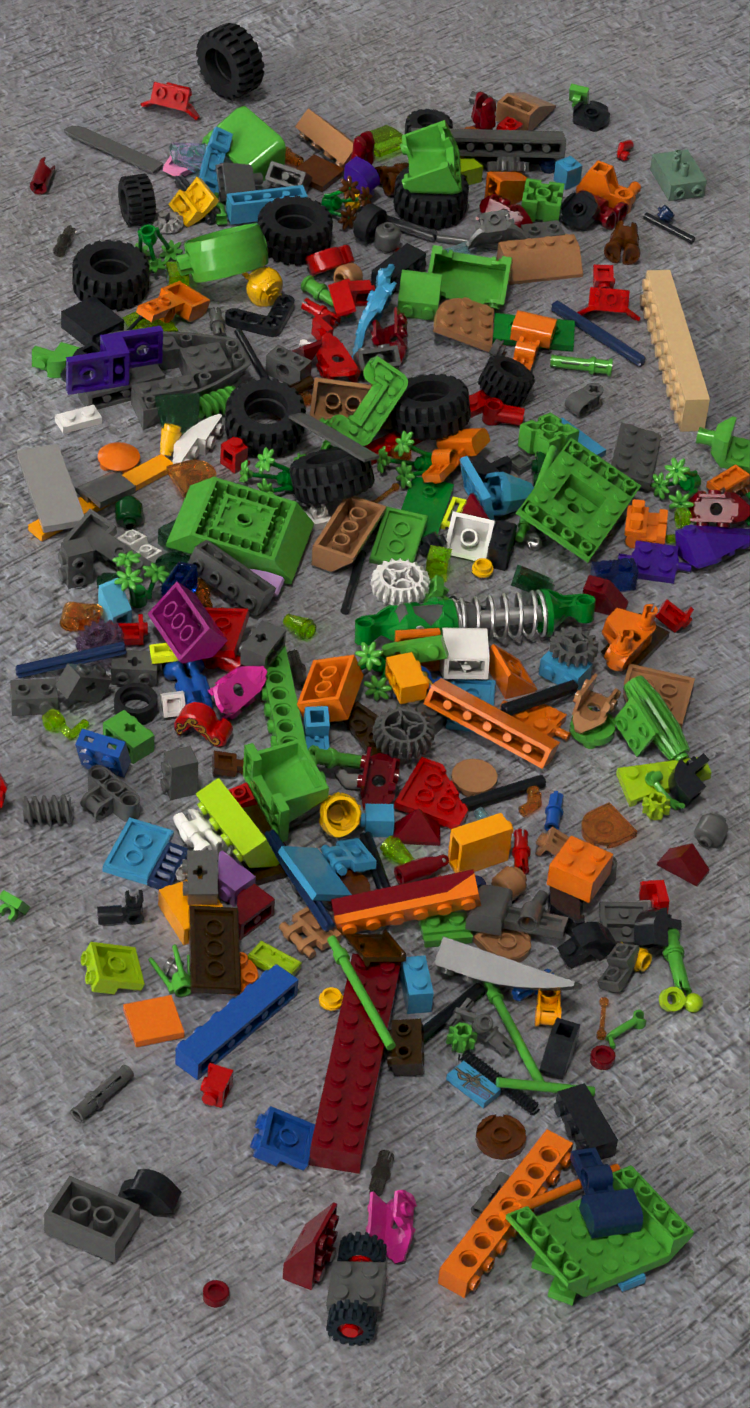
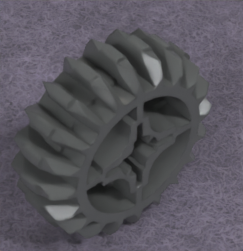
M398 705L395 710L389 707L387 712L382 711L381 715L376 718L372 730L373 740L376 743L377 749L381 750L382 754H389L391 758L398 757L400 760L407 758L410 761L411 757L418 759L420 754L426 755L427 750L431 749L435 738L434 724L431 723L430 717H426L424 711L418 713L417 707L413 710L409 709L408 705L406 708H400Z

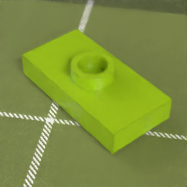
M260 941L247 955L248 959L255 966L264 971L271 969L277 964L295 976L302 966V962L263 941Z

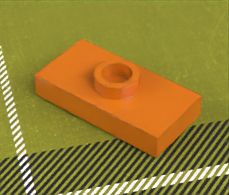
M735 464L707 481L706 488L709 490H720L722 487H725V492H732L734 488L739 486L740 482L745 483L750 478V474Z

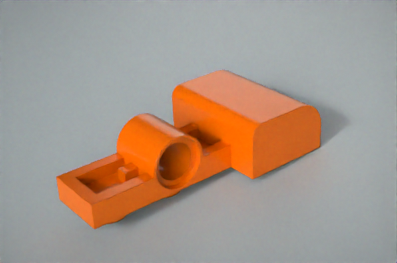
M178 281L161 288L158 298L138 305L136 313L150 322L159 319L167 324L174 318L175 314L191 322L201 318L206 313L210 299Z
M517 310L510 340L517 341L513 359L531 371L539 347L550 348L557 327V319Z
M467 428L462 431L459 430L457 434L449 435L447 438H437L436 444L438 449L432 452V465L422 474L424 483L433 482L434 484L444 482L445 478L455 471V468L460 464V458L477 456L491 441L488 431L485 428Z

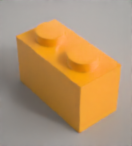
M413 653L386 657L385 675L399 703L405 704L426 699L429 680L427 676L423 675L419 660L416 661Z

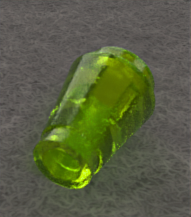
M287 614L283 619V625L300 639H311L316 632V624L312 619Z
M391 835L380 846V850L383 852L382 855L398 865L415 860L398 837L395 838Z

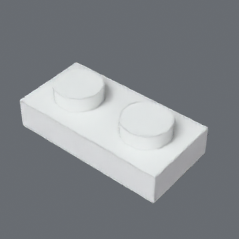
M94 405L56 414L55 422L61 432L65 434L102 424V416Z

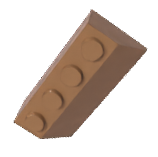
M308 108L295 126L301 131L299 135L307 141L311 139L313 141L311 145L318 150L324 149L323 154L331 160L333 158L337 159L335 163L345 169V164L351 159L354 141Z
M574 234L498 242L497 261L502 259V256L512 257L513 265L509 285L583 277L580 246Z
M315 377L310 416L317 420H320L322 417L327 420L335 415H343L345 417L353 415L372 385ZM391 413L380 429L392 430Z
M356 496L343 499L313 544L311 565L332 572L353 563L386 511L387 506Z

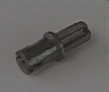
M68 225L63 233L58 236L57 244L53 248L55 256L63 257L67 248L72 245V239L76 233V229L72 225Z
M289 650L287 655L294 687L296 690L302 691L307 678L305 674L306 666L301 662L298 650Z
M381 1150L378 1153L376 1165L371 1169L372 1178L368 1187L369 1193L374 1191L378 1196H381L386 1181L391 1177L390 1169L394 1161V1154L391 1153L388 1159L389 1150Z

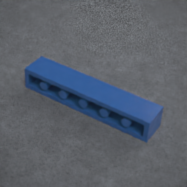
M277 964L271 969L265 970L258 980L253 984H248L240 995L232 998L221 1011L215 1012L203 1026H198L190 1037L178 1043L175 1049V1064L196 1080H199L208 1072L209 1063L217 1064L297 996L299 979Z

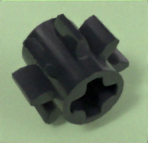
M436 531L421 538L423 544L419 547L423 555L429 554L433 558L436 552L445 551L444 545H446L447 541L443 534L437 535Z

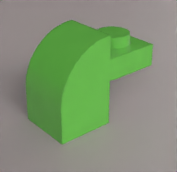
M60 342L55 351L35 346L32 349V367L47 371V377L61 378L60 374L66 366V357L73 356L80 347Z

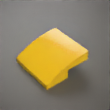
M196 177L186 191L179 189L168 205L174 212H178L179 215L183 216L184 225L190 227L205 217L217 205L219 200L201 178Z

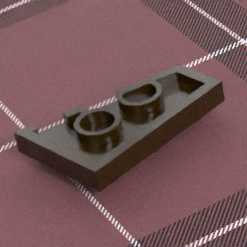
M357 701L352 707L349 719L343 722L366 753L368 747H371V756L382 753L381 750L377 749L372 733L378 715Z

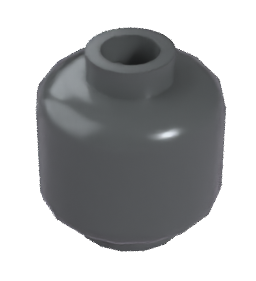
M391 222L380 224L375 231L376 247L386 253L392 252L399 247L401 238L400 228Z
M715 812L702 815L694 830L698 843L704 848L720 846L729 829L726 819Z

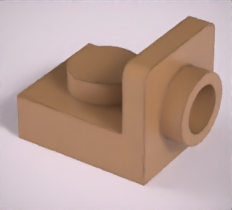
M551 827L546 833L542 832L536 841L538 847L535 854L540 857L547 850L556 856L569 839V836Z

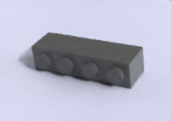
M157 364L129 368V385L78 393V398L84 407L94 405L97 410L131 401L132 384L165 379V375Z

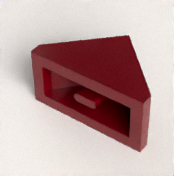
M693 843L669 848L657 862V866L697 887L710 871Z

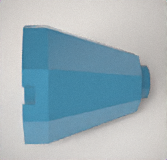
M505 472L488 473L485 477L489 478L488 482L483 483L491 496L494 516L506 515L518 510L534 489L530 482Z

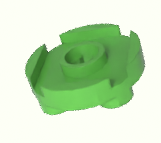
M608 713L605 724L583 734L575 732L571 720L569 732L585 748L594 749L596 746L607 744L614 738L616 724L613 721L612 715Z

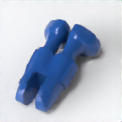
M202 659L187 662L184 665L179 661L168 662L165 665L163 674L170 681L177 680L175 690L176 692H184L185 705L199 702L213 709L211 695L207 692L210 689L206 676L201 674L205 668ZM184 666H185V669H186L187 674L190 675L192 679H190V678H188V677L186 676V673H185V670H184Z

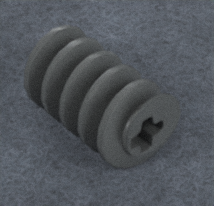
M62 794L60 801H58L56 796L52 795L50 802H48L46 795H43L41 802H39L37 797L33 796L31 803H29L26 796L23 797V821L28 820L30 826H33L35 819H37L40 826H42L44 819H47L48 824L52 825L54 818H56L59 825H61L63 818H66L67 823L71 824V797L67 801L65 794Z

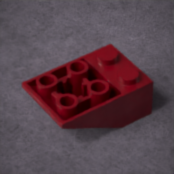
M333 1202L305 1224L284 1262L282 1279L311 1291L316 1281L321 1282L325 1274L327 1261L331 1263L336 1253V1247H333L338 1235V1232L335 1231L339 1221V1216L336 1215L337 1203Z

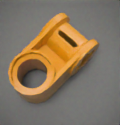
M538 990L535 1027H539V1025L553 1026L556 1018H561V991Z

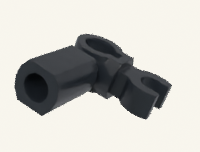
M129 890L126 891L125 907H122V905L97 907L98 925L123 923V921H127L131 925L142 923L144 920L143 891L139 890L138 895L134 897L130 896Z

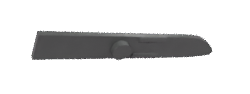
M70 126L64 129V132L69 136L153 174L163 166L162 162L85 127Z
M304 413L289 415V419L329 441L332 446L341 448L363 462L379 459L378 454L310 415Z

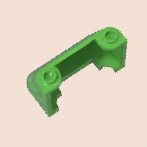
M246 106L235 109L216 126L233 134L229 151L225 156L233 163L252 165L253 173H262L263 181H265L271 161L285 165L286 146L284 140ZM214 129L203 137L202 147L204 151H206Z
M445 120L402 135L400 148L403 155H407L409 160V173L404 174V179H402L405 190H409L410 193L453 195L462 192L460 152Z
M433 245L428 273L442 274L440 299L467 297L472 301L486 304L494 308V310H500V307L505 305L513 261L512 257L502 256V259L497 261V257L494 256L489 258L457 253L450 249L449 253H447V250H443V246Z
M379 356L370 358L364 367L363 376L367 382L372 384V387L354 414L348 417L335 415L329 420L332 425L331 428L362 446L368 445L373 440L408 386L407 377Z

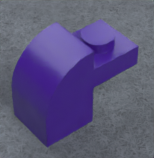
M357 156L345 164L344 180L347 181V177L351 176L352 182L358 181L356 189L360 191V194H362L361 188L363 186L365 189L369 187V194L373 196V189L380 185V178L376 169L369 162Z

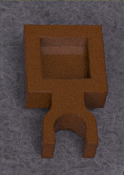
M214 751L212 755V774L235 777L236 773L239 772L243 775L244 758L237 759V754Z

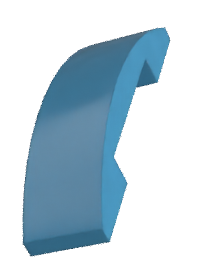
M215 127L211 134L199 173V178L206 183L213 193H219L215 165L224 163L225 155L229 151L233 136L232 133L219 127Z

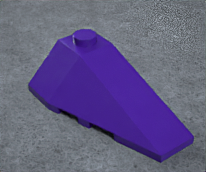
M686 525L682 529L675 530L676 546H679L678 555L697 569L717 564L722 561V556L726 554L727 556H732L735 554L736 549H746L750 546V529Z

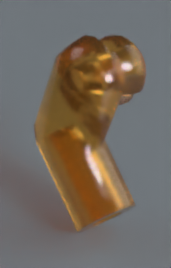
M531 786L527 789V802L518 808L519 813L523 817L538 810L542 805V794L537 786Z

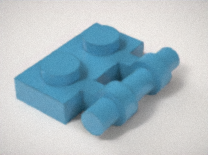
M359 838L336 841V846L333 847L328 845L321 847L324 858L330 863L331 868L341 876L347 873L346 868H351L353 872H365L376 869L377 860Z

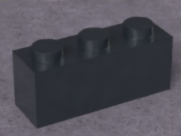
M406 243L372 270L371 285H374L376 289V276L380 268H387L389 264H394L395 270L390 283H397L394 292L400 290L402 270L422 272L426 267V252Z
M586 1084L557 1091L554 1111L557 1117H561L564 1122L566 1133L568 1136H572L576 1149L596 1147L601 1160L615 1156L618 1139Z

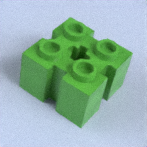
M526 178L521 206L530 216L532 222H535L536 219L543 220V222L559 221L565 184L550 181L549 184L541 183L542 180Z
M550 412L538 417L537 422L530 420L520 424L518 447L525 450L528 454H535L536 457L537 451L546 455L549 446L554 445L557 447L553 459L555 460L570 438L578 442L579 430L568 423L562 424V419Z

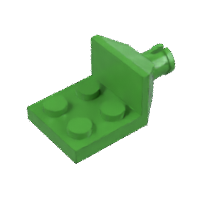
M732 416L719 423L716 431L699 427L696 443L712 447L711 455L719 467L729 469L736 464L750 474V440L733 436L737 417Z

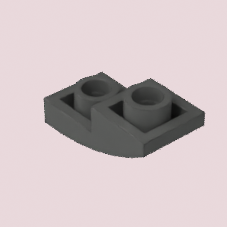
M616 944L606 958L609 964L608 968L597 981L600 989L616 992L622 991L635 966L639 953L638 945Z

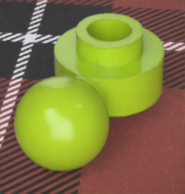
M669 987L661 991L659 1004L667 1012L678 1011L684 1006L687 1011L695 1013L703 1007V999L696 993H690L685 997L683 991L678 987ZM668 996L672 997V1004L668 1002Z

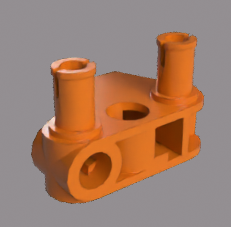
M598 160L577 185L576 193L585 190L608 200L609 207L614 208L619 202H625L629 207L628 214L635 203L636 195L641 191V185L635 181L627 188L619 185L614 166Z
M646 604L642 615L616 608L606 618L602 635L610 644L604 655L606 664L610 669L624 671L629 666V663L631 664L650 645L652 634L656 629L654 621L658 612L656 606L653 612H651L653 604Z

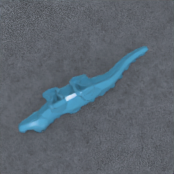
M389 264L387 268H380L378 270L375 291L371 290L367 297V306L363 310L358 329L356 330L355 346L352 349L353 355L359 348H362L366 331L372 325L371 322L373 320L380 322L384 309L388 308L392 300V294L397 285L396 282L390 283L395 270L394 264Z

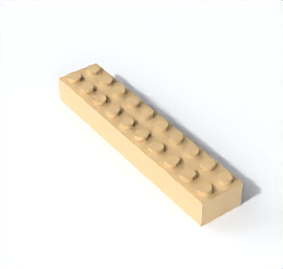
M647 270L646 278L642 280L643 294L640 295V306L644 308L643 315L644 319H647V330L651 332L652 345H655V357L659 358V370L663 372L662 380L666 384L667 397H670V408L674 410L675 424L678 423L680 432L698 431L699 427L705 429L710 398L671 271Z

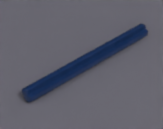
M556 300L552 303L551 310L566 320L575 321L576 327L639 367L644 365L646 359L644 355L562 302Z
M275 830L266 831L264 837L267 839L277 860L323 931H333L336 923L322 901H313L280 857L278 851L281 846L285 845Z

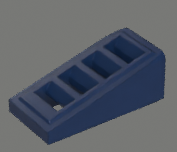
M168 842L147 881V886L159 890L165 886L175 884L177 881L176 870L181 866L182 859H187V850L189 849ZM158 876L167 879L168 882L158 879Z

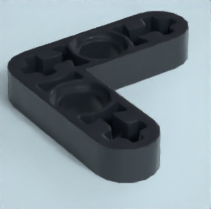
M287 294L280 295L267 316L237 308L228 309L225 312V323L232 328H241L244 331L268 337H277L282 333L294 311L295 299Z

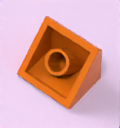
M495 644L490 646L489 673L493 680H496V685L504 698L509 699L534 693L537 688L521 661Z

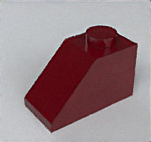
M592 575L588 576L583 588V594H588L595 598V612L610 615L616 608L627 609L629 601L610 580Z
M256 884L243 889L237 896L239 940H242L274 915L275 899Z

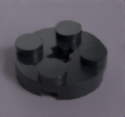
M583 101L577 103L573 108L572 122L575 125H580L592 132H597L609 123L610 113L608 112V107L600 102L590 101V104H584Z
M574 192L563 201L561 218L570 228L583 231L595 221L601 209L597 199L590 192ZM583 208V211L578 213L577 209Z

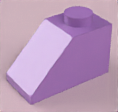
M222 850L219 852L218 895L223 901H227L235 907L237 906L238 894L243 889H247L255 884L256 876Z

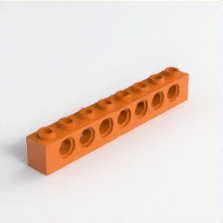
M546 1129L442 1264L439 1270L438 1284L463 1298H466L471 1290L475 1291L478 1288L482 1275L485 1272L489 1273L497 1255H503L510 1238H515L518 1235V1232L508 1220L502 1221L499 1218V1212L513 1206L514 1202L521 1199L528 1200L548 1192L550 1185L554 1186L558 1182L562 1169H567L572 1163L570 1159L573 1148L572 1142Z

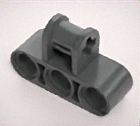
M94 765L88 770V792L84 794L80 802L84 809H89L94 813L93 815L97 820H102L112 813L124 822H127L129 817L139 819L140 796L105 766Z

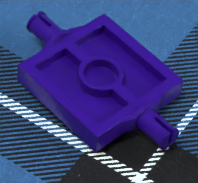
M637 540L632 555L619 553L617 561L630 564L632 569L631 578L674 584L677 571L691 572L692 566L690 563L679 562V546Z

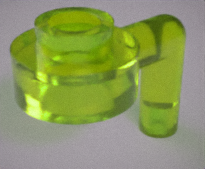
M685 507L674 510V521L677 529H682L684 526L691 524L690 518H692L690 511H687ZM675 534L666 535L667 544L676 542Z
M49 709L42 716L43 726L46 730L54 733L60 731L69 740H74L82 729H86L89 726V722L86 719H82L76 726L70 729L66 725L64 716L56 709Z

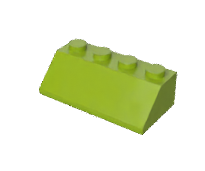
M219 778L195 793L200 801L196 804L204 816L209 814L211 818L208 821L215 831L219 829L222 831L223 834L220 836L228 847L232 845L235 848L232 852L240 863L244 861L249 868L273 867L280 864L267 839Z

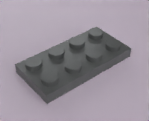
M621 422L611 465L640 484V488L649 490L661 434Z

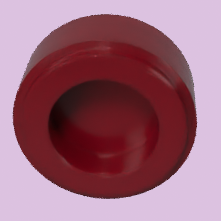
M605 1045L596 1046L591 1051L590 1063L596 1069L608 1070L614 1065L615 1052L612 1048Z
M220 1280L207 1282L203 1287V1301L208 1306L214 1308L224 1306L229 1300L228 1285Z

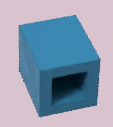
M572 156L558 160L555 164L553 180L557 183H564V190L575 187L581 181L583 165Z
M365 804V813H361L360 827H364L365 833L371 832L373 837H393L395 822L394 804Z

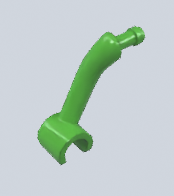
M215 192L214 195L218 198L219 193ZM218 202L215 207L219 209L220 213L216 214V224L228 225L225 206Z
M651 771L646 774V783L649 786H654L657 792L663 793L666 799H670V807L675 810L685 807L684 803H679V801L671 798L659 782L663 780V775L660 771Z
M642 1010L634 1011L632 1019L607 1034L605 1039L609 1041L610 1048H616L614 1039L632 1027L643 1029L645 1027L646 1019H643L644 1012Z

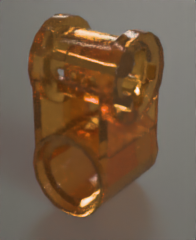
M67 602L63 607L59 623L60 627L70 632L99 633L104 628V622L101 619L103 608L98 604Z

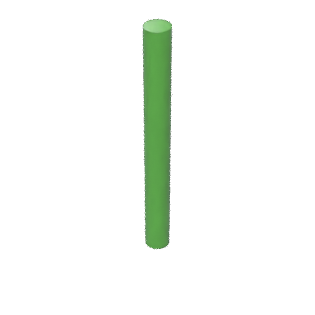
M501 1077L496 1079V1087L550 1093H557V1091L577 1086ZM587 1086L591 1095L594 1097L595 1087Z

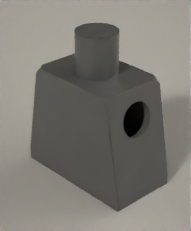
M224 162L215 165L220 202H225L229 193L255 191V185L263 183L262 173H253V168L250 164Z

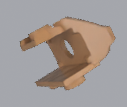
M596 673L590 680H585L581 690L576 692L573 702L576 704L572 713V722L575 732L579 734L605 724L608 713H612L618 704L617 699L621 695V691L617 688L614 689L609 697L592 691L598 676ZM588 706H595L600 711H592L588 708Z

